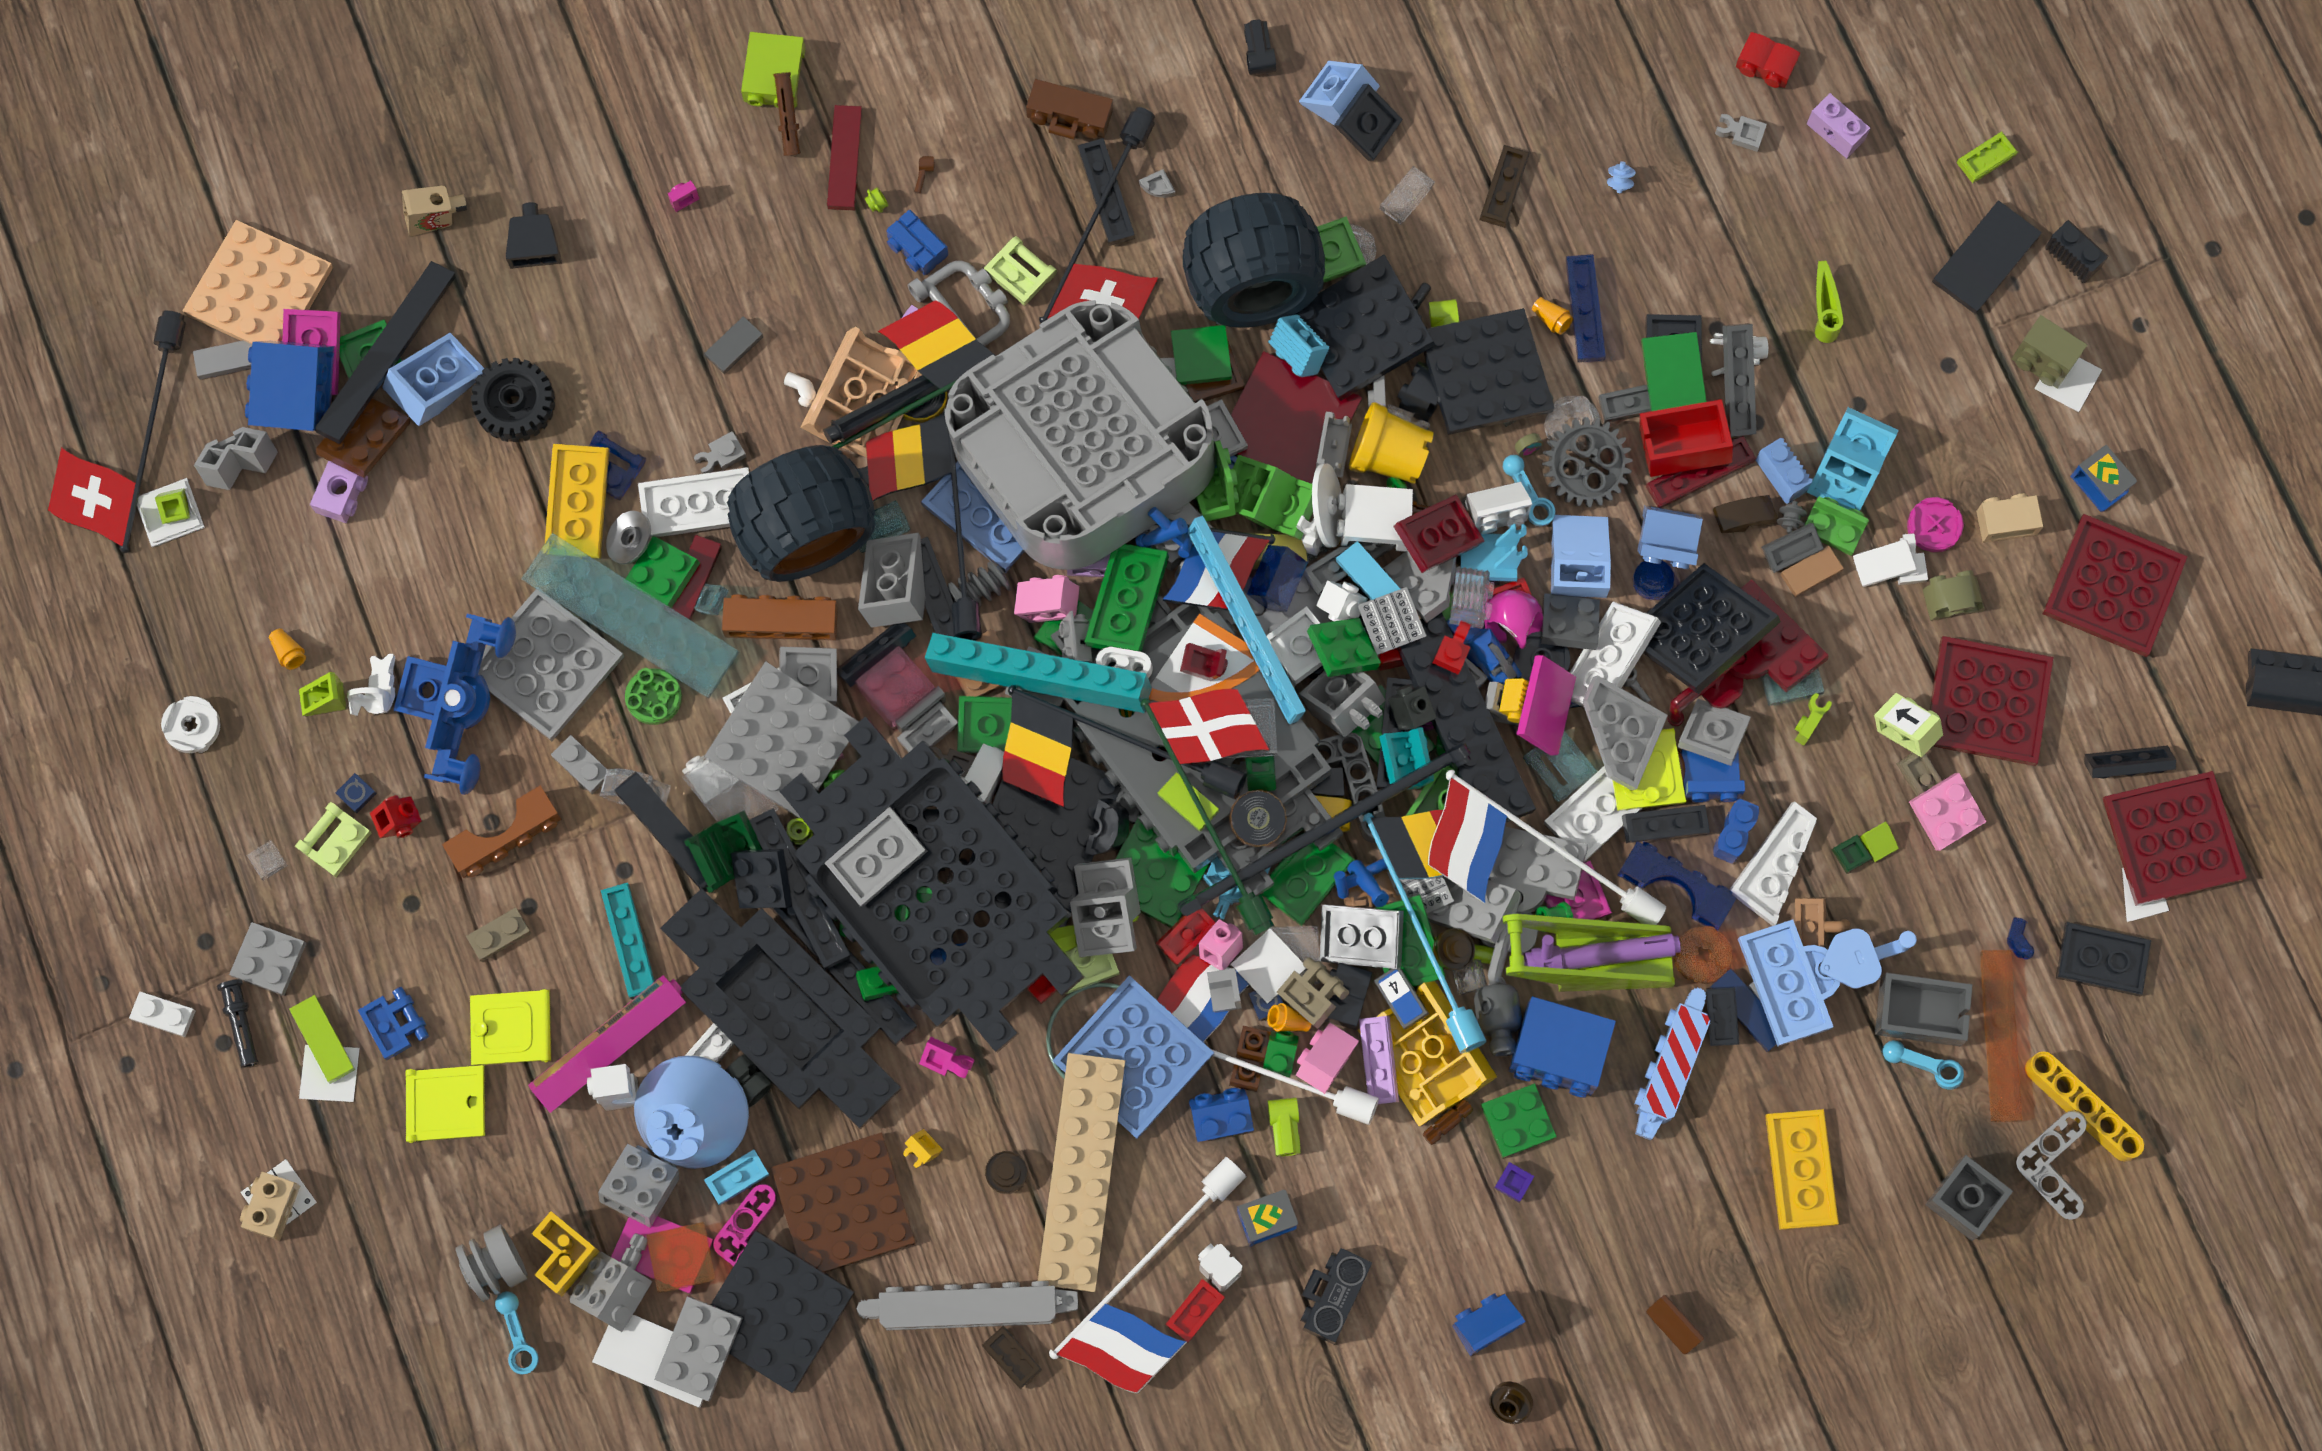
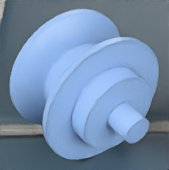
M1624 161L1608 169V173L1613 177L1607 180V184L1617 190V193H1622V191L1634 186V182L1629 178L1635 175V170L1625 165L1626 162Z

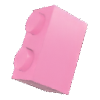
M1054 575L1052 579L1030 578L1029 581L1018 582L1014 614L1029 623L1062 620L1070 611H1073L1074 617L1077 612L1080 586L1071 582L1064 575Z
M1331 1023L1328 1024L1323 1032L1318 1029L1310 1042L1313 1046L1312 1049L1305 1048L1297 1061L1301 1066L1296 1076L1325 1094L1350 1058L1359 1041Z

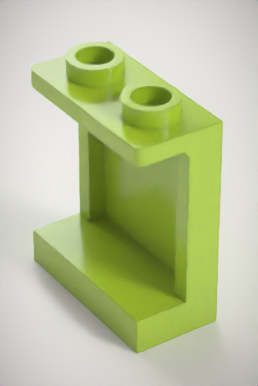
M750 32L741 88L744 102L757 107L765 104L774 105L778 108L773 74L791 72L794 108L797 107V88L801 61L805 57L806 50L803 37Z

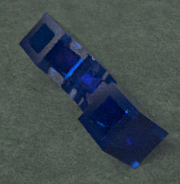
M1637 841L1617 876L1641 889L1658 881H1668L1677 884L1684 889L1691 900V918L1717 932L1737 899L1732 896V891L1722 885H1717L1716 887L1707 881L1708 878L1698 871L1693 870L1690 872L1683 868L1682 862L1671 856L1666 858L1657 853L1658 849L1652 844Z

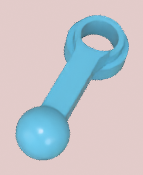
M1518 455L1507 456L1503 461L1504 472L1512 476L1515 483H1522L1532 502L1528 520L1535 526L1548 525L1555 516L1553 503L1546 498H1538L1524 472L1525 464L1523 459ZM1534 507H1544L1548 513L1547 518L1544 520L1535 518L1533 515Z
M1896 1040L1887 1042L1883 1047V1056L1888 1062H1903L1931 1072L1935 1075L1937 1084L1944 1089H1955L1963 1082V1068L1954 1060H1940L1906 1049L1901 1042ZM1946 1067H1953L1958 1074L1954 1079L1947 1080L1941 1076V1071Z
M509 1291L502 1292L497 1296L495 1306L498 1312L505 1317L514 1346L509 1354L508 1363L514 1372L528 1374L537 1367L539 1356L537 1351L526 1342L516 1311L519 1306L517 1296ZM521 1351H528L532 1356V1363L527 1368L520 1367L516 1362V1356Z

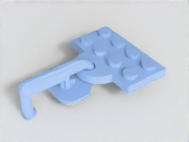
M1793 920L1741 936L1738 938L1777 1046H1781L1832 1029L1833 1024L1824 1000L1834 994L1840 986V982L1854 989L1876 982L1882 972L1879 960L1908 951L1916 944L1917 938L1913 932L1905 931L1900 935L1899 940L1874 948L1870 936L1865 931L1851 929L1837 934L1827 950L1816 945L1803 946Z

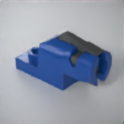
M1468 606L1463 607L1446 620L1453 635L1461 620L1471 624L1463 644L1470 646L1466 658L1477 668H1481L1490 682H1499L1504 685L1506 679L1519 678L1522 675L1490 628L1483 629Z

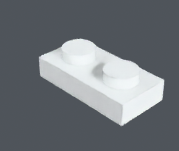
M139 992L129 1019L186 1037L195 1010Z

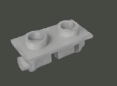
M1070 611L1061 621L1059 631L1060 636L1064 638L1065 646L1062 651V658L1093 663L1091 647H1087L1086 644H1080V641H1085L1089 628V622L1085 619V615L1078 614L1073 617V611Z

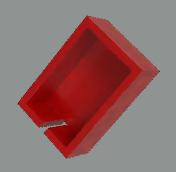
M1722 399L1640 413V435L1650 477L1732 463L1733 444Z

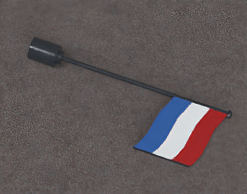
M1210 528L1242 591H1244L1255 563L1267 545L1274 544L1275 536L1273 534L1264 536ZM1193 545L1189 557L1183 563L1175 584L1163 598V601L1229 611L1195 545Z

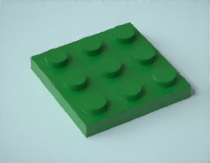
M1137 818L1116 859L1132 858L1141 913L1171 928L1183 915L1177 907L1178 903L1188 896L1194 895L1210 863L1194 874L1179 853L1174 857L1169 851L1164 853L1155 841L1158 837L1152 829L1147 831Z

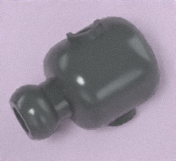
M1510 984L1484 986L1478 989L1474 995L1475 1017L1483 1034L1491 1036L1489 1044L1491 1054L1494 1056L1511 1055L1516 1049V1042L1512 1038L1511 1033L1516 1032L1522 1024L1518 991Z

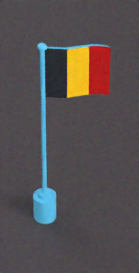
M1433 810L1403 817H1374L1372 814L1367 813L1363 816V822L1366 821L1452 1006L1453 1011L1449 1013L1450 1018L1446 1020L1448 1028L1460 1053L1472 1051L1487 1042L1473 1010H1466L1465 1007L1458 1008L1399 880L1430 879L1444 876L1428 865L1431 841L1443 810Z

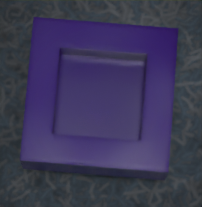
M1509 1162L1494 1188L1520 1203L1534 1176Z

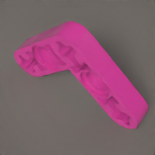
M760 1184L754 1187L714 1239L713 1246L715 1251L732 1266L735 1265L743 1250L738 1254L734 1262L731 1258L736 1255L729 1249L722 1252L723 1246L720 1241L723 1238L729 1240L731 1237L733 1238L732 1245L739 1251L742 1245L746 1247L748 1244L746 1242L776 1204L777 1196L770 1186ZM768 1191L770 1192L768 1194L770 1202L768 1204H760L757 1210L762 1213L758 1217L753 1210L747 1208V1205L751 1203L754 1207L759 1200L756 1197L757 1193L764 1194ZM744 1213H748L753 1217L752 1226L746 1230L739 1228L737 1225L738 1217Z

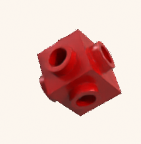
M398 795L391 796L370 812L380 838L397 836V838L407 837L422 822L412 796L399 798Z

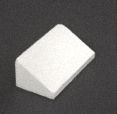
M1907 540L1898 541L1853 556L1863 587L1917 571L1911 547Z

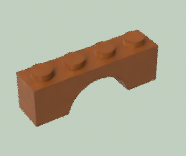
M541 785L516 799L517 812L515 820L504 833L486 838L476 836L466 829L442 844L463 878L478 875L484 870L483 866L492 861L496 863L508 856V851L517 846L521 848L528 845L533 840V836L540 832L547 833L558 825L557 822L562 819Z

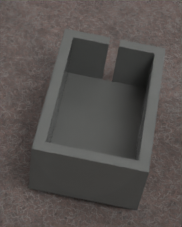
M1886 973L1880 979L1875 1035L1961 1047L1968 1041L1970 1015L1965 1014L1971 1008L1973 984Z

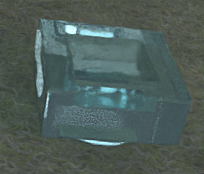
M705 584L694 609L702 614L718 615L723 608V601L729 590L721 585Z

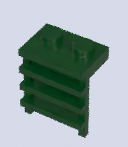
M745 810L711 824V826L704 828L684 841L685 845L689 846L708 885L707 890L709 893L735 878L731 858L732 852L739 850H763Z

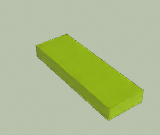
M315 995L289 1009L329 1084L355 1070Z

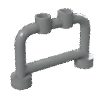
M953 261L922 282L916 278L907 284L910 293L917 302L920 303L927 297H930L932 301L937 300L950 309L963 323L935 285L955 272H964L973 287L985 298L990 309L999 316V323L976 340L986 346L1003 335L1009 327L1010 315L1004 306L1008 303V300L1000 289L993 292L988 286L992 280L985 269L977 271L968 262Z

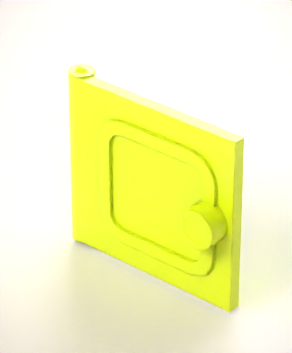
M1674 728L1661 730L1636 790L1631 791L1612 780L1617 811L1686 803Z
M543 989L540 991L470 996L472 1066L531 1061L547 1063L551 1061L550 990Z
M483 1065L417 1071L413 1069L406 1070V1142L413 1143L416 1141L485 1136Z

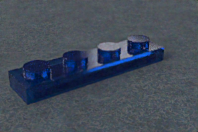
M1594 254L1566 256L1565 262L1577 363L1605 361L1606 354Z

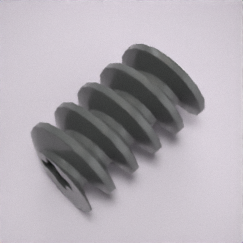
M988 562V572L982 567L977 568L978 577L972 572L967 574V597L977 601L979 606H982V596L989 602L992 601V591L1001 596V586L1011 591V586L999 564L996 566L992 562ZM958 578V587L952 582L948 583L949 592L955 603L959 598H962L960 578Z

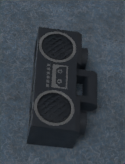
M1340 1248L1338 1254L1332 1252L1325 1266L1326 1269L1330 1270L1328 1275L1313 1269L1302 1296L1315 1302L1313 1307L1307 1305L1300 1320L1305 1323L1303 1330L1335 1345L1372 1262ZM1321 1280L1328 1284L1322 1297H1319L1315 1293Z

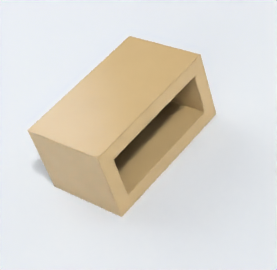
M2023 493L2014 495L2011 499L2000 500L1999 497L1984 500V503L1976 511L1983 543L2038 535L2043 528L2037 495L2027 496V494Z

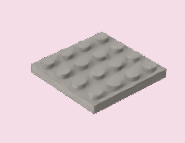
M537 587L511 617L516 625V638L511 651L505 657L498 658L495 653V647L487 645L478 674L483 676L488 685L489 692L550 741H553L624 658V655Z
M765 661L704 755V758L796 817L801 818L780 793V790L800 773H803L818 791L849 742L844 735L859 721Z

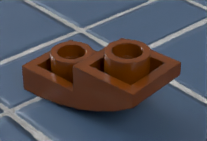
M1243 1026L1236 1058L1263 1068L1271 1032ZM1234 1064L1229 1086L1257 1092L1261 1073Z

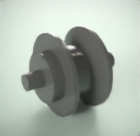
M1792 501V504H1787L1779 509L1784 514V518H1779L1777 523L1787 530V534L1805 526L1800 521V518L1807 516V512L1801 506H1798L1796 501Z

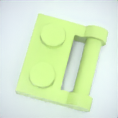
M1015 236L984 269L994 281L1025 306L1046 283L1054 278L1057 269L1052 265H1046L1022 245L1023 241ZM1014 253L1018 254L1036 269L1040 275L1036 278L1012 258L1011 255Z
M330 802L325 808L327 811L304 840H299L295 847L333 876L337 877L371 835V831ZM337 817L342 822L319 851L316 852L312 849L313 845Z

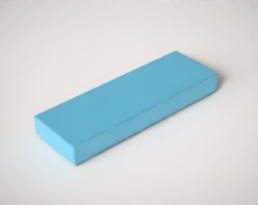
M1358 541L1336 558V562L1370 600L1400 590L1398 585Z

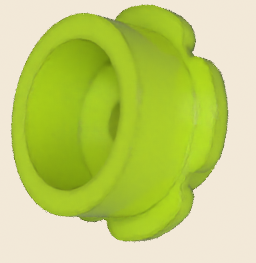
M878 187L872 191L870 189L867 190L868 196L865 200L873 212L877 210L879 213H882L883 209L889 206L883 193Z
M802 818L792 819L788 822L786 833L791 842H794L796 845H803L813 836V831ZM798 829L802 830L801 834L797 833Z

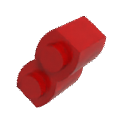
M1751 32L1737 60L1736 68L1747 77L1755 76L1762 78L1767 85L1773 88H1785L1798 62L1800 52L1787 45L1776 43L1766 36Z

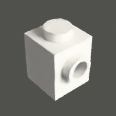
M1327 580L1316 606L1329 613L1328 618L1332 621L1359 618L1361 613L1357 605L1365 603L1367 598L1358 593L1359 588L1347 582L1339 584Z

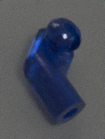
M2014 917L2008 933L2007 945L2015 956L2028 960L2033 957L2034 948L2023 936L2027 921Z

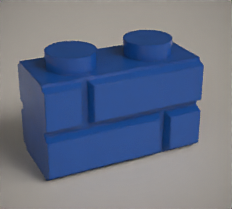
M911 210L904 213L899 220H896L886 230L889 239L887 244L895 253L898 254L901 251L907 258L905 259L907 265L914 272L919 270L925 276L948 256L947 246Z

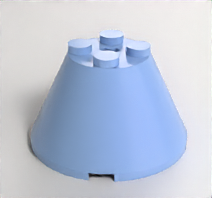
M679 1056L660 1063L643 1079L635 1098V1122L643 1141L658 1157L679 1167L705 1168L725 1160L739 1146L748 1126V1103L735 1077L732 1078L721 1068L722 1065L704 1057Z

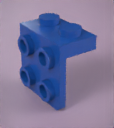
M1681 749L1686 768L1683 781L1686 800L1707 802L1709 799H1720L1722 802H1735L1742 797L1745 792V780H1740L1739 751H1737L1732 766Z

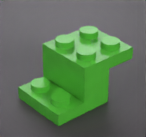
M1238 455L1233 467L1238 485L1233 487H1236L1239 497V503H1235V513L1262 527L1301 540L1303 532L1297 529L1296 525L1301 516H1304L1309 521L1313 513V484L1296 479L1277 467Z

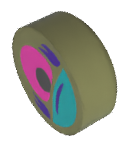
M1532 433L1518 440L1514 448L1520 457H1527L1540 450L1543 446V441L1539 434Z

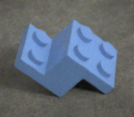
M1644 505L1642 514L1644 519L1637 550L1643 556L1644 561L1661 564L1662 559L1668 560L1672 566L1689 569V564L1696 565L1698 559L1697 547L1703 519L1695 514Z

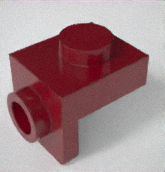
M1188 643L1185 646L1180 672L1208 681L1215 680L1221 677L1227 669L1228 660L1225 659L1227 650L1221 648L1214 651Z

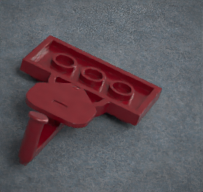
M1750 580L1740 589L1775 612L1781 622L1700 694H1697L1688 687L1677 695L1670 703L1668 722L1672 726H1680L1684 722L1682 710L1699 696H1702L1715 708L1723 709L1730 706L1742 696L1744 679H1758L1768 674L1787 693L1825 663L1829 655L1753 580Z

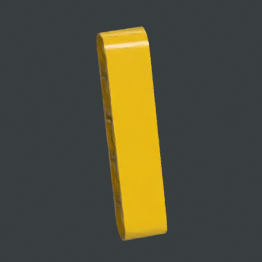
M2044 1051L2038 1052L2028 1059L2025 1064L2027 1076L2065 1112L2075 1110L2082 1113L2087 1122L2086 1131L2116 1159L2126 1162L2142 1154L2144 1141L2141 1136L2049 1052ZM2036 1060H2041L2046 1064V1073H2041L2036 1069ZM2058 1080L2066 1082L2068 1085L2067 1093H2062L2058 1090ZM2079 1100H2084L2089 1104V1113H2084L2079 1109ZM2078 1117L2074 1119L2078 1124L2081 1121ZM2101 1120H2106L2111 1124L2112 1131L2110 1134L2105 1133L2101 1129ZM2123 1140H2128L2132 1143L2134 1148L2132 1154L2124 1151L2122 1147Z

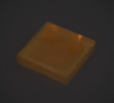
M704 1222L646 1235L658 1293L716 1280Z

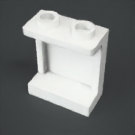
M1346 484L1343 494H1339L1337 500L1338 510H1342V520L1338 519L1336 530L1337 536H1341V545L1347 546L1349 541L1396 544V551H1407L1393 526L1412 515L1413 489Z

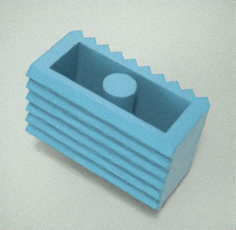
M1299 315L1280 317L1274 328L1275 331L1272 332L1273 335L1268 341L1276 350V355L1284 359L1292 367L1293 373L1298 376L1305 377L1318 374L1329 346L1322 342L1323 339H1320V336L1316 335V332H1313V329L1306 325V322H1303Z

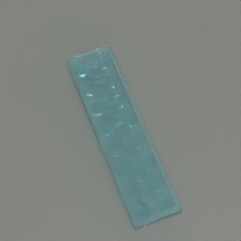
M554 533L550 535L521 578L525 583L708 699L739 654V651Z

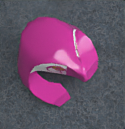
M1506 590L1494 595L1485 605V629L1490 628L1500 643H1506V633L1500 629L1499 623L1515 638L1520 648L1523 649L1526 645L1527 636L1541 631L1543 623L1542 608L1537 599L1532 595L1520 590Z

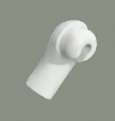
M788 372L784 385L797 389L800 395L798 400L800 405L810 407L816 397V391L812 382L809 379Z

